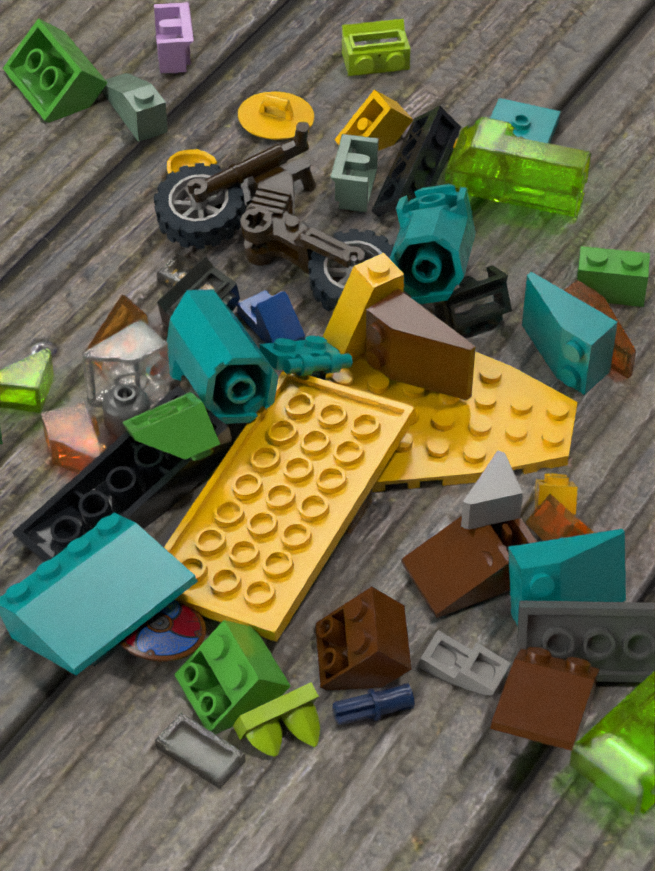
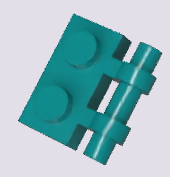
M307 336L305 340L299 341L279 338L275 339L274 343L260 344L259 348L272 368L284 370L286 374L295 373L298 376L312 375L313 371L322 370L328 374L338 373L341 369L350 368L353 364L350 354H340L338 349L327 343V340L320 336Z

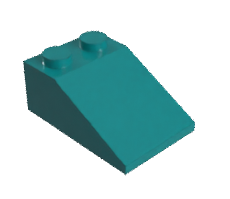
M530 272L526 278L522 326L555 377L565 385L585 395L611 370L617 321L537 274Z
M623 529L508 547L511 615L517 627L519 600L623 602L626 600L625 531Z

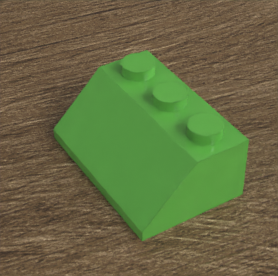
M41 19L35 22L3 67L4 71L44 121L49 123L90 108L108 83L65 31Z

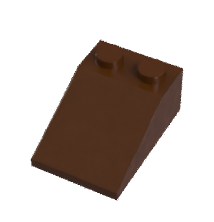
M396 289L366 309L365 360L373 369L379 370L391 380L463 400H468L472 397L475 345L400 289Z
M528 647L527 650L520 649L512 664L490 729L572 751L589 716L600 669L590 667L591 663L581 658L569 657L567 660L552 657L548 650L542 648Z

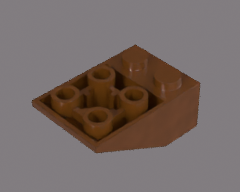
M460 516L401 559V563L435 618L510 591L508 547L537 542L521 517L519 519L466 529L461 527L462 516Z

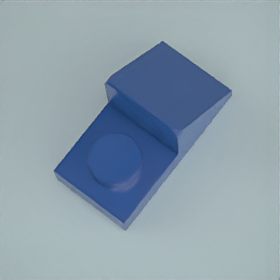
M264 290L237 304V314L265 343H274L275 339L279 338L291 339L293 341L305 340V333L285 291L271 296L267 290Z

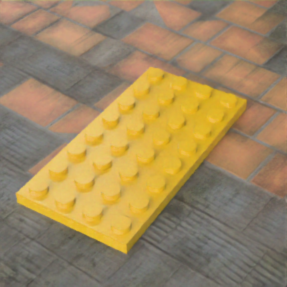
M283 370L278 378L274 403L267 409L264 406L256 412L258 417L246 424L164 546L169 553L196 576L198 581L175 600L195 609L201 616L218 622L227 620L250 626L261 637L277 642L416 418L414 406L310 375L286 374Z

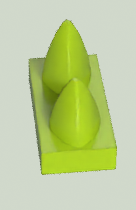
M312 682L240 715L233 724V727L240 740L247 737L255 748L273 757L278 756L282 744V730L279 723L282 720L289 731L299 740L316 747L320 736V723L314 702L319 696Z

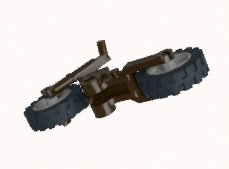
M307 122L297 123L293 139L281 145L276 144L237 164L233 163L227 169L221 170L220 166L216 164L204 166V163H196L194 167L186 165L180 167V171L176 173L172 171L166 176L165 182L161 181L157 187L158 193L154 194V208L159 228L163 234H167L168 240L173 243L177 241L180 243V246L185 248L195 246L196 249H204L205 245L212 244V247L220 245L223 239L229 240L234 236V231L241 228L245 239L246 258L251 264L257 266L267 265L276 256H279L300 267L304 273L309 275L310 287L313 290L315 300L317 302L321 301L322 307L329 312L331 310L334 311L353 267L382 253H385L390 258L394 244L390 245L388 243V239L385 236H377L371 230L359 232L358 229H349L347 233L339 231L331 237L313 227H306L295 216L293 182L300 179L305 191H312L316 188V183L310 170L311 162L308 159L299 158L283 167L280 166L287 163V160L309 149L307 139L310 126ZM248 178L247 186L241 189V184ZM187 197L190 199V201H183ZM176 210H187V211L181 215V214L178 213ZM341 264V265H343L345 268H340V267H338V265Z

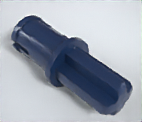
M405 683L401 686L376 692L371 688L367 690L365 695L336 701L332 704V711L337 724L345 725L369 718H374L375 721L381 719V715L414 709L415 701L409 683Z

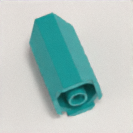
M451 184L421 188L415 191V199L408 201L406 195L399 199L396 207L400 230L389 259L404 273L403 291L411 295V298L418 304L447 301L455 287L460 284L465 276L476 231L467 188L460 187V191L456 192L455 185Z
M186 290L169 321L163 365L173 379L181 381L182 375L186 376L209 411L211 410L223 423H250L258 417L256 412L264 406L267 409L274 403L279 376L238 318L214 290Z

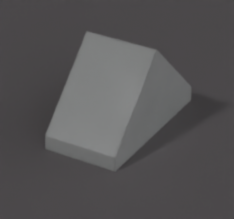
M499 450L496 452L464 499L461 527L473 529L520 518L523 492L504 452Z

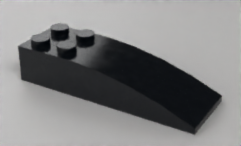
M176 386L153 408L187 393ZM206 409L220 445L212 448V454L193 461L191 457L185 460L135 441L126 431L12 533L16 539L41 561L45 562L66 549L71 541L82 537L97 526V523L102 518L113 513L123 516L137 523L142 529H145L180 501L222 462L233 445L229 427Z

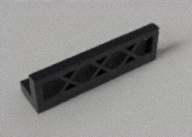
M441 106L413 119L371 210L378 217L395 210L400 198L407 195L408 201L416 198L415 191L421 188L436 186L462 128Z

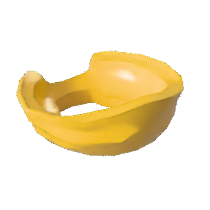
M199 149L183 150L170 156L167 161L168 174L172 171L176 173L180 171V167L186 165L194 167L196 163H204V166H210L211 164H217V160L211 154Z

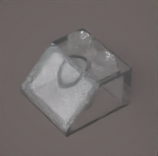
M141 319L82 353L87 403L91 407L102 408V400L105 393L109 389L121 384H132L142 388L148 394L150 405L159 402L171 392L168 343Z

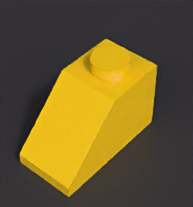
M373 90L334 140L339 145L342 134L379 138L378 151L394 145L413 122V118L396 101Z

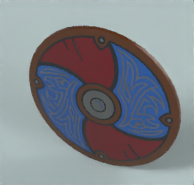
M173 600L118 644L129 653L142 659L158 662L180 660L193 654L204 642L206 626L198 611Z

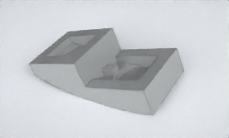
M438 630L420 658L417 667L461 688L492 696L511 663L478 643L471 650Z

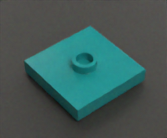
M499 98L481 137V146L543 160L559 123L561 111Z

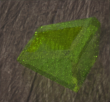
M48 348L0 370V408L42 413L54 378L52 355Z

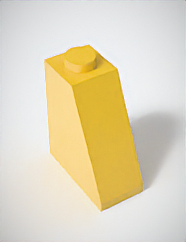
M385 253L355 265L350 273L323 334V338L327 340V343L338 349L340 354L348 353L354 358L364 353L366 309L396 289H400L403 292L404 273Z

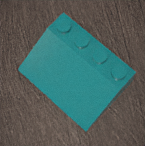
M113 513L102 518L97 523V526L85 535L71 541L66 549L51 560L40 564L35 572L20 583L10 586L6 593L0 597V616L12 639L74 675H78L198 581L190 570L137 523Z

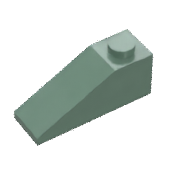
M129 73L105 79L108 83L102 90V93L138 142L168 132L166 102L151 83Z

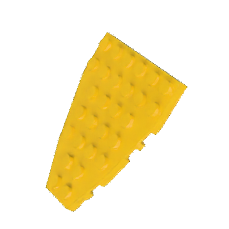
M476 351L472 397L468 400L391 380L368 364L365 360V352L352 358L353 364L350 368H343L338 373L326 374V381L415 407L416 418L370 492L385 491V485L407 483L408 489L420 488L421 481L442 480L443 486L476 483L498 450L506 454L512 470L522 469L523 474L537 472L541 468L552 469L568 465L578 402L520 370Z

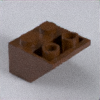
M372 586L315 623L320 688L324 690L383 688L412 670L405 606Z

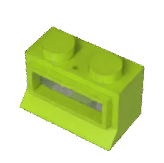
M404 19L342 25V56L348 76L410 70L411 48L405 33Z

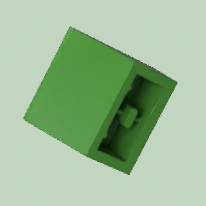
M223 620L174 674L207 733L211 735L232 728L240 715L281 697L291 687L259 633L250 626Z

